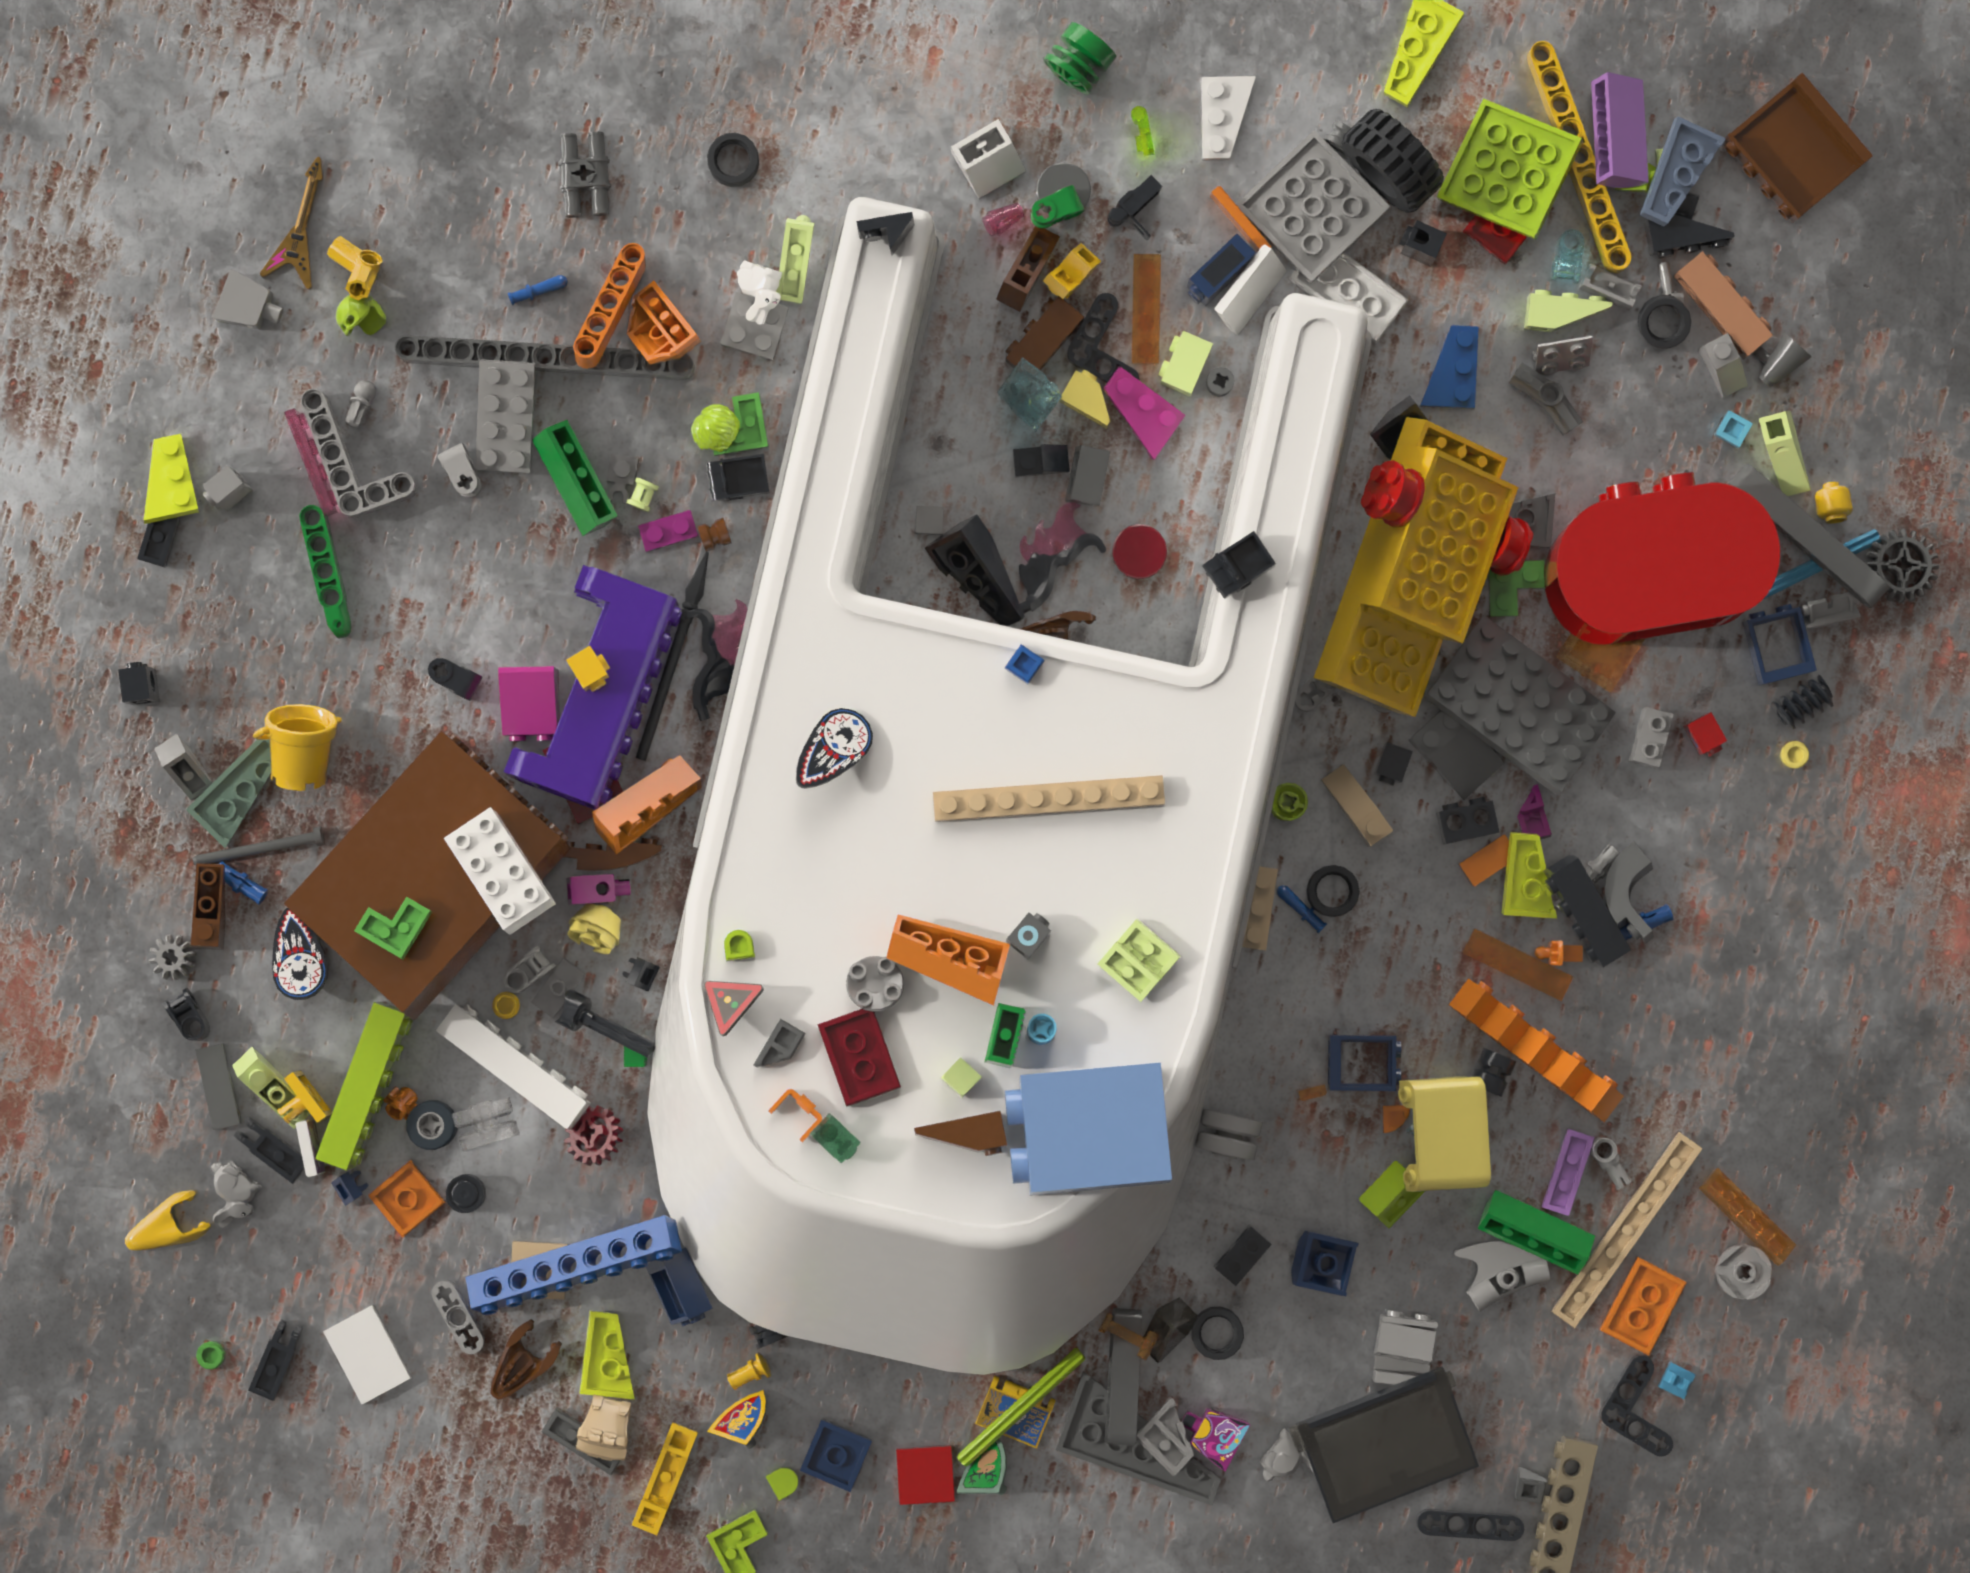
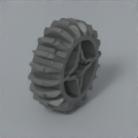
M1900 529L1898 535L1895 530L1889 531V539L1884 534L1880 535L1881 542H1873L1871 545L1876 552L1868 551L1866 553L1868 558L1873 559L1872 562L1869 561L1865 564L1872 568L1890 586V589L1887 591V600L1892 601L1895 595H1897L1898 603L1904 602L1905 595L1909 602L1915 600V594L1923 597L1925 595L1923 588L1927 590L1933 588L1928 579L1937 580L1938 578L1936 574L1931 572V570L1940 568L1939 564H1932V560L1938 558V554H1929V550L1934 545L1931 543L1924 546L1923 543L1926 541L1924 535L1915 540L1917 532L1914 530L1909 533L1908 537L1906 529ZM1898 544V550L1895 551L1894 559L1882 561L1885 551L1891 545ZM1907 546L1913 548L1918 553L1921 561L1911 558ZM1902 559V564L1912 567L1902 570L1900 567L1891 565L1900 562ZM1882 569L1893 574L1894 583H1897V586L1891 584L1885 578ZM1915 571H1922L1919 580L1912 587L1906 588L1909 574Z

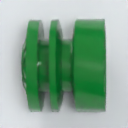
M1071 22L1061 35V40L1068 48L1054 45L1052 52L1055 55L1048 53L1043 61L1064 84L1083 94L1089 95L1093 89L1090 82L1097 84L1099 81V77L1093 68L1106 72L1117 55L1093 32L1076 22Z

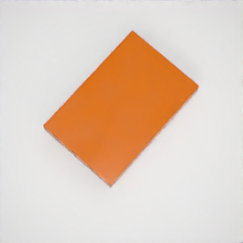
M1636 1256L1599 1330L1650 1356L1687 1282Z

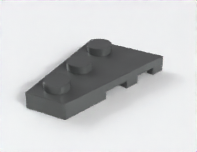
M1556 493L1512 504L1509 513L1511 517L1526 521L1533 531L1530 547L1551 548Z

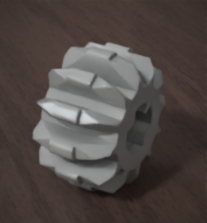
M167 934L165 937L166 943L158 938L156 944L160 949L150 948L151 953L157 954L156 958L149 959L150 964L158 963L153 972L158 974L163 970L162 979L167 980L170 975H172L174 981L179 980L180 973L188 976L190 973L185 966L195 967L196 963L190 961L189 957L197 955L196 951H187L191 947V941L182 944V935H177L174 940L171 934ZM173 950H175V956L178 957V961L172 962L171 965V959L167 957V954L173 953Z

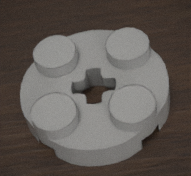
M1747 1244L1731 1246L1721 1254L1715 1266L1719 1286L1725 1293L1734 1298H1757L1767 1290L1771 1282V1262L1762 1250ZM1740 1265L1743 1267L1750 1266L1751 1269L1748 1271L1749 1278L1746 1279L1743 1276L1739 1278L1737 1276Z

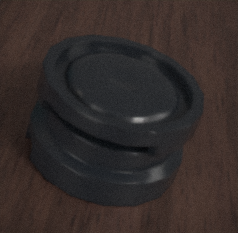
M462 1174L453 1178L445 1191L448 1205L459 1213H470L478 1209L486 1198V1187L483 1181L472 1174Z
M758 1325L748 1328L751 1335H754L758 1342L756 1344L757 1349L788 1337Z

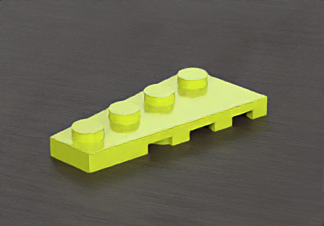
M1413 0L1406 26L1399 42V48L1385 86L1384 95L1407 108L1409 107L1463 19V11L1443 0Z

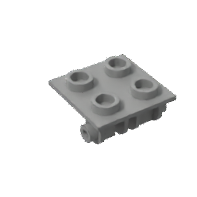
M1587 336L1538 344L1537 350L1532 351L1533 361L1536 362L1535 371L1539 374L1552 375L1558 371L1570 369L1576 371L1590 365L1593 337Z

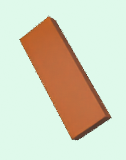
M1221 186L1216 187L1211 192L1210 197L1256 252L1264 244L1270 248L1272 247Z

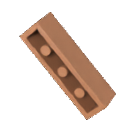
M1702 251L1673 277L1722 335L1729 334L1738 354L1744 360L1773 336L1770 332L1772 328L1763 317L1758 318L1752 311L1754 306L1745 296L1741 297L1736 292V285L1729 276H1723L1717 269L1719 267L1717 261L1710 254L1705 255Z

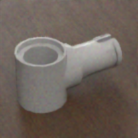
M1605 1137L1595 1138L1590 1155L1593 1159L1597 1160L1602 1170L1605 1169L1616 1186V1190L1623 1188V1183L1626 1185L1631 1183V1178H1629L1619 1161L1621 1157L1617 1152V1146L1614 1141ZM1602 1142H1606L1610 1147V1152L1606 1157H1599L1597 1154V1147Z

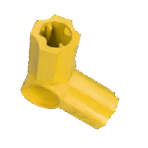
M342 236L335 238L328 248L327 255L352 272L345 290L350 294V298L358 301L362 298H368L372 286L376 282L382 264V257L374 251L359 249Z

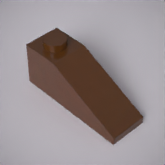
M1034 227L1005 277L996 300L1019 312L1022 310L1060 239L1059 235L1047 229Z
M1000 1111L914 1128L915 1136L977 1153L984 1152L985 1156L1002 1153L1001 1148L1007 1147Z

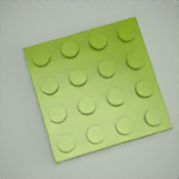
M1483 98L1438 192L1437 199L1536 240L1577 156L1583 139Z

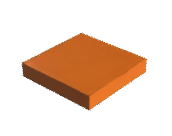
M412 1160L407 1162L368 1195L402 1238L446 1203Z

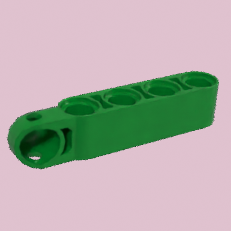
M308 505L301 510L299 518L318 599L324 608L328 627L338 639L350 635L352 625L347 607V595L328 516L320 507ZM311 512H319V522L316 525H309L307 522L308 515ZM319 538H324L326 540V548L321 552H316L314 550V542ZM330 564L333 568V573L329 578L323 579L320 575V570L324 565ZM331 591H337L339 594V601L335 605H328L326 597ZM341 622V626L337 628V624Z

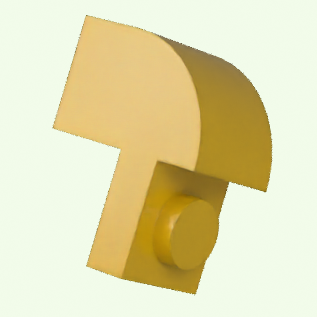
M1080 243L1071 250L1057 268L1046 276L1043 282L1048 285L1049 290L1053 294L1060 296L1062 299H1068L1090 276L1101 260Z

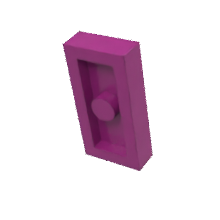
M691 510L638 525L646 553L699 537Z

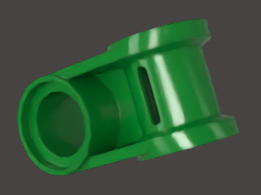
M1070 185L1036 201L1032 206L1030 218L1034 226L1045 229L1062 221L1070 220L1082 214L1085 209L1074 185ZM1039 209H1042L1044 212L1049 211L1047 219H1044L1042 215L1038 216Z

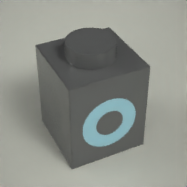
M1028 912L1008 936L1006 942L1029 960L1051 933V930L1048 928L1050 923L1040 914L1036 913L1033 916Z

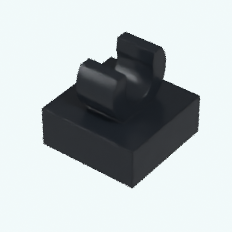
M639 957L637 959L630 958L629 962L634 964L631 972L623 971L622 973L627 978L626 982L649 992L660 967Z

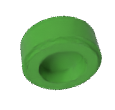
M208 1341L202 1344L196 1354L198 1363L205 1369L219 1367L224 1362L226 1356L224 1347L216 1341Z

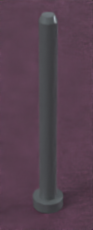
M321 826L314 827L313 832L196 855L193 857L194 865L196 863L211 864L311 843L322 846L325 845L324 833Z

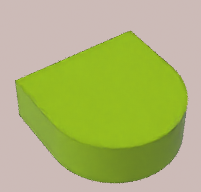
M734 930L726 936L724 940L726 962L755 958L753 940L746 931Z
M789 1467L778 1468L766 1475V1479L779 1501L792 1494L798 1486V1475Z

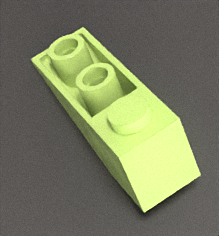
M1535 290V293H1530L1527 297L1524 330L1554 332L1608 311L1612 307L1613 302H1607L1606 298L1602 296H1589V299L1578 298L1579 295L1575 293H1562V296H1553L1551 291Z
M1791 411L1759 418L1765 445L1781 491L1786 496L1810 491L1811 488Z
M253 1047L232 1065L237 1077L282 1119L293 1110L292 1108L282 1116L278 1113L277 1109L284 1106L297 1095L285 1081L284 1077ZM307 1109L291 1120L289 1125L295 1129L297 1122L304 1121L310 1115V1112Z

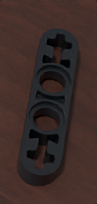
M1424 1509L1416 1517V1526L1420 1532L1429 1536L1516 1541L1522 1537L1525 1530L1522 1520L1512 1514ZM1427 1515H1431L1435 1521H1441L1440 1516L1445 1515L1443 1521L1445 1531H1440L1441 1526L1435 1524L1431 1525L1430 1529L1427 1530L1426 1526L1421 1524V1521L1426 1520ZM1455 1516L1461 1517L1464 1520L1463 1528L1457 1532L1449 1528V1521ZM1482 1518L1489 1519L1492 1525L1490 1531L1484 1534L1479 1533L1476 1529L1477 1522ZM1496 1519H1500V1525H1509L1510 1521L1513 1520L1514 1524L1519 1526L1518 1530L1513 1531V1535H1509L1506 1529H1499L1500 1534L1495 1535L1497 1530Z

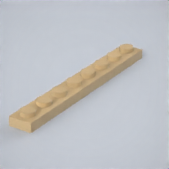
M1163 775L938 791L933 792L935 822L1159 806L1165 805Z
M1677 1133L1551 1312L1573 1328L1578 1325L1701 1152L1702 1148L1682 1133Z

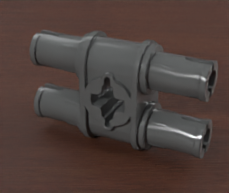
M604 132L588 133L589 157L587 159L578 158L576 134H561L562 159L559 160L558 166L561 169L560 190L561 193H564L565 217L567 218L582 216L580 193L585 190L591 192L593 216L609 215L608 191L611 188V184L609 183L608 164L610 159H608V156H605ZM583 169H587L591 174L586 177L585 181L578 176L583 174Z

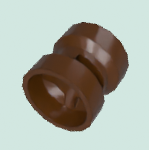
M724 518L715 520L711 527L707 524L697 526L706 552L713 550L716 543L723 546L732 544Z

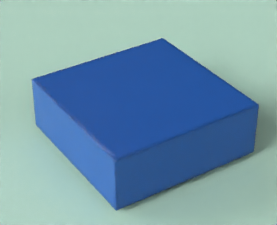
M1021 644L1004 669L1028 685L1045 660Z

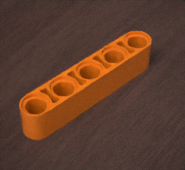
M629 243L621 249L574 342L575 359L582 368L590 369L599 363L645 272V253L639 244ZM631 257L639 258V260L634 263L627 261ZM619 280H626L628 282L623 286L615 284ZM607 303L616 304V306L611 309H607L604 307ZM596 326L604 327V330L601 332H595L592 329ZM584 349H591L593 351L589 355L581 354V351Z

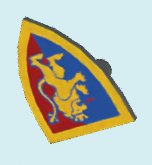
M764 1390L750 1394L735 1402L715 1420L707 1432L744 1445L748 1449L753 1448L756 1445L754 1437L761 1428L766 1415L767 1401Z

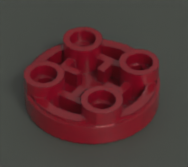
M1136 524L1125 528L1118 534L1113 544L1112 557L1118 570L1125 576L1135 580L1147 579L1157 574L1163 567L1167 558V546L1163 536L1155 528L1144 524Z

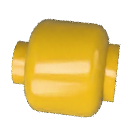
M1839 482L1823 484V489L1817 491L1814 497L1818 517L1825 520L1827 524L1846 521L1847 516L1853 511L1850 490L1845 486H1839Z

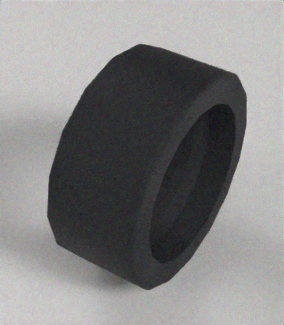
M736 132L725 133L717 137L710 145L707 154V162L711 174L719 183L729 187H739L750 182L757 174L760 165L758 150L753 141L747 136ZM729 144L740 145L749 154L750 162L748 168L739 175L730 176L720 170L717 163L719 152Z
M1659 295L1652 297L1644 303L1639 311V331L1645 340L1656 348L1668 349L1676 347L1686 339L1691 329L1692 321L1689 310L1681 300L1674 296ZM1661 306H1671L1676 309L1681 319L1678 331L1666 338L1654 335L1649 329L1648 324L1652 311Z
M1330 865L1324 866L1313 873L1308 880L1306 892L1308 901L1315 911L1324 916L1336 917L1342 916L1353 909L1358 902L1360 890L1359 883L1351 871L1342 866ZM1328 875L1340 876L1348 884V898L1339 907H1328L1321 903L1317 896L1319 882Z
M1221 1306L1209 1307L1201 1311L1194 1319L1191 1327V1337L1196 1349L1204 1357L1213 1360H1225L1233 1356L1241 1348L1244 1339V1328L1239 1317L1231 1310ZM1213 1317L1227 1319L1234 1330L1232 1342L1223 1349L1208 1347L1201 1337L1204 1323Z

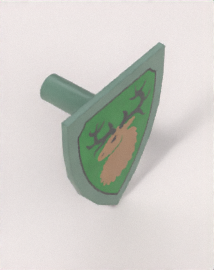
M1000 1438L966 1467L957 1489L958 1494L1003 1495L1006 1492L1007 1487L1004 1485L1007 1471V1455Z

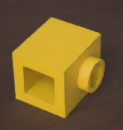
M591 646L566 660L585 691L590 689L594 692L606 684L605 679L609 678L606 670L610 667L602 654L596 656Z

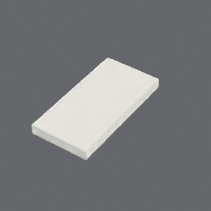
M1345 252L1312 284L1297 269L1288 279L1309 296L1362 308L1368 317L1367 330L1370 332L1372 343L1375 345L1409 301Z

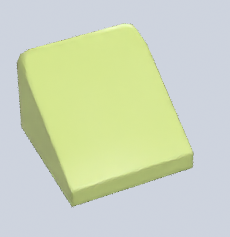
M961 1057L941 1077L961 1098L982 1078Z

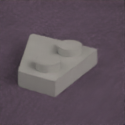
M1170 1398L1140 1429L1136 1435V1440L1174 1476L1194 1456L1190 1442L1185 1437L1186 1431L1183 1423L1178 1418L1175 1409L1176 1403Z

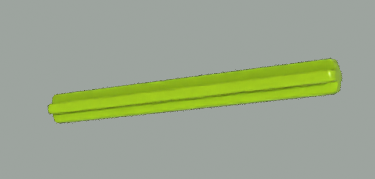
M1074 1348L968 1444L957 1456L961 1464L965 1467L969 1466L1083 1363L1085 1355L1081 1350Z

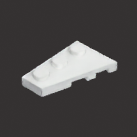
M1256 76L1201 77L1202 160H1230Z

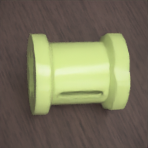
M636 478L635 482L637 485L631 499H627L626 503L637 509L649 512L650 501L654 491H658L659 486Z

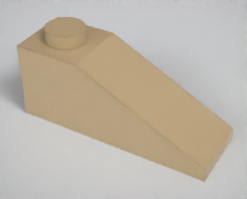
M1344 764L1321 779L1367 847H1371L1393 831L1379 809Z

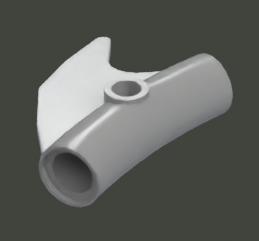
M1502 1241L1478 1243L1454 1252L1455 1256L1473 1260L1477 1264V1275L1466 1293L1480 1312L1512 1293L1550 1281L1546 1260ZM1510 1273V1280L1508 1282H1504V1275Z

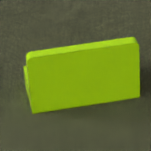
M1394 1161L1359 1197V1201L1388 1229L1425 1192L1406 1191L1403 1181V1174L1406 1168L1398 1161Z

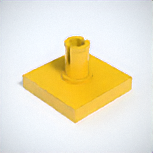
M302 1070L292 1072L284 1078L297 1095L284 1106L277 1109L278 1113L282 1116L293 1108L290 1113L283 1117L286 1123L289 1124L291 1120L306 1109L317 1123L326 1121L331 1117L333 1111Z

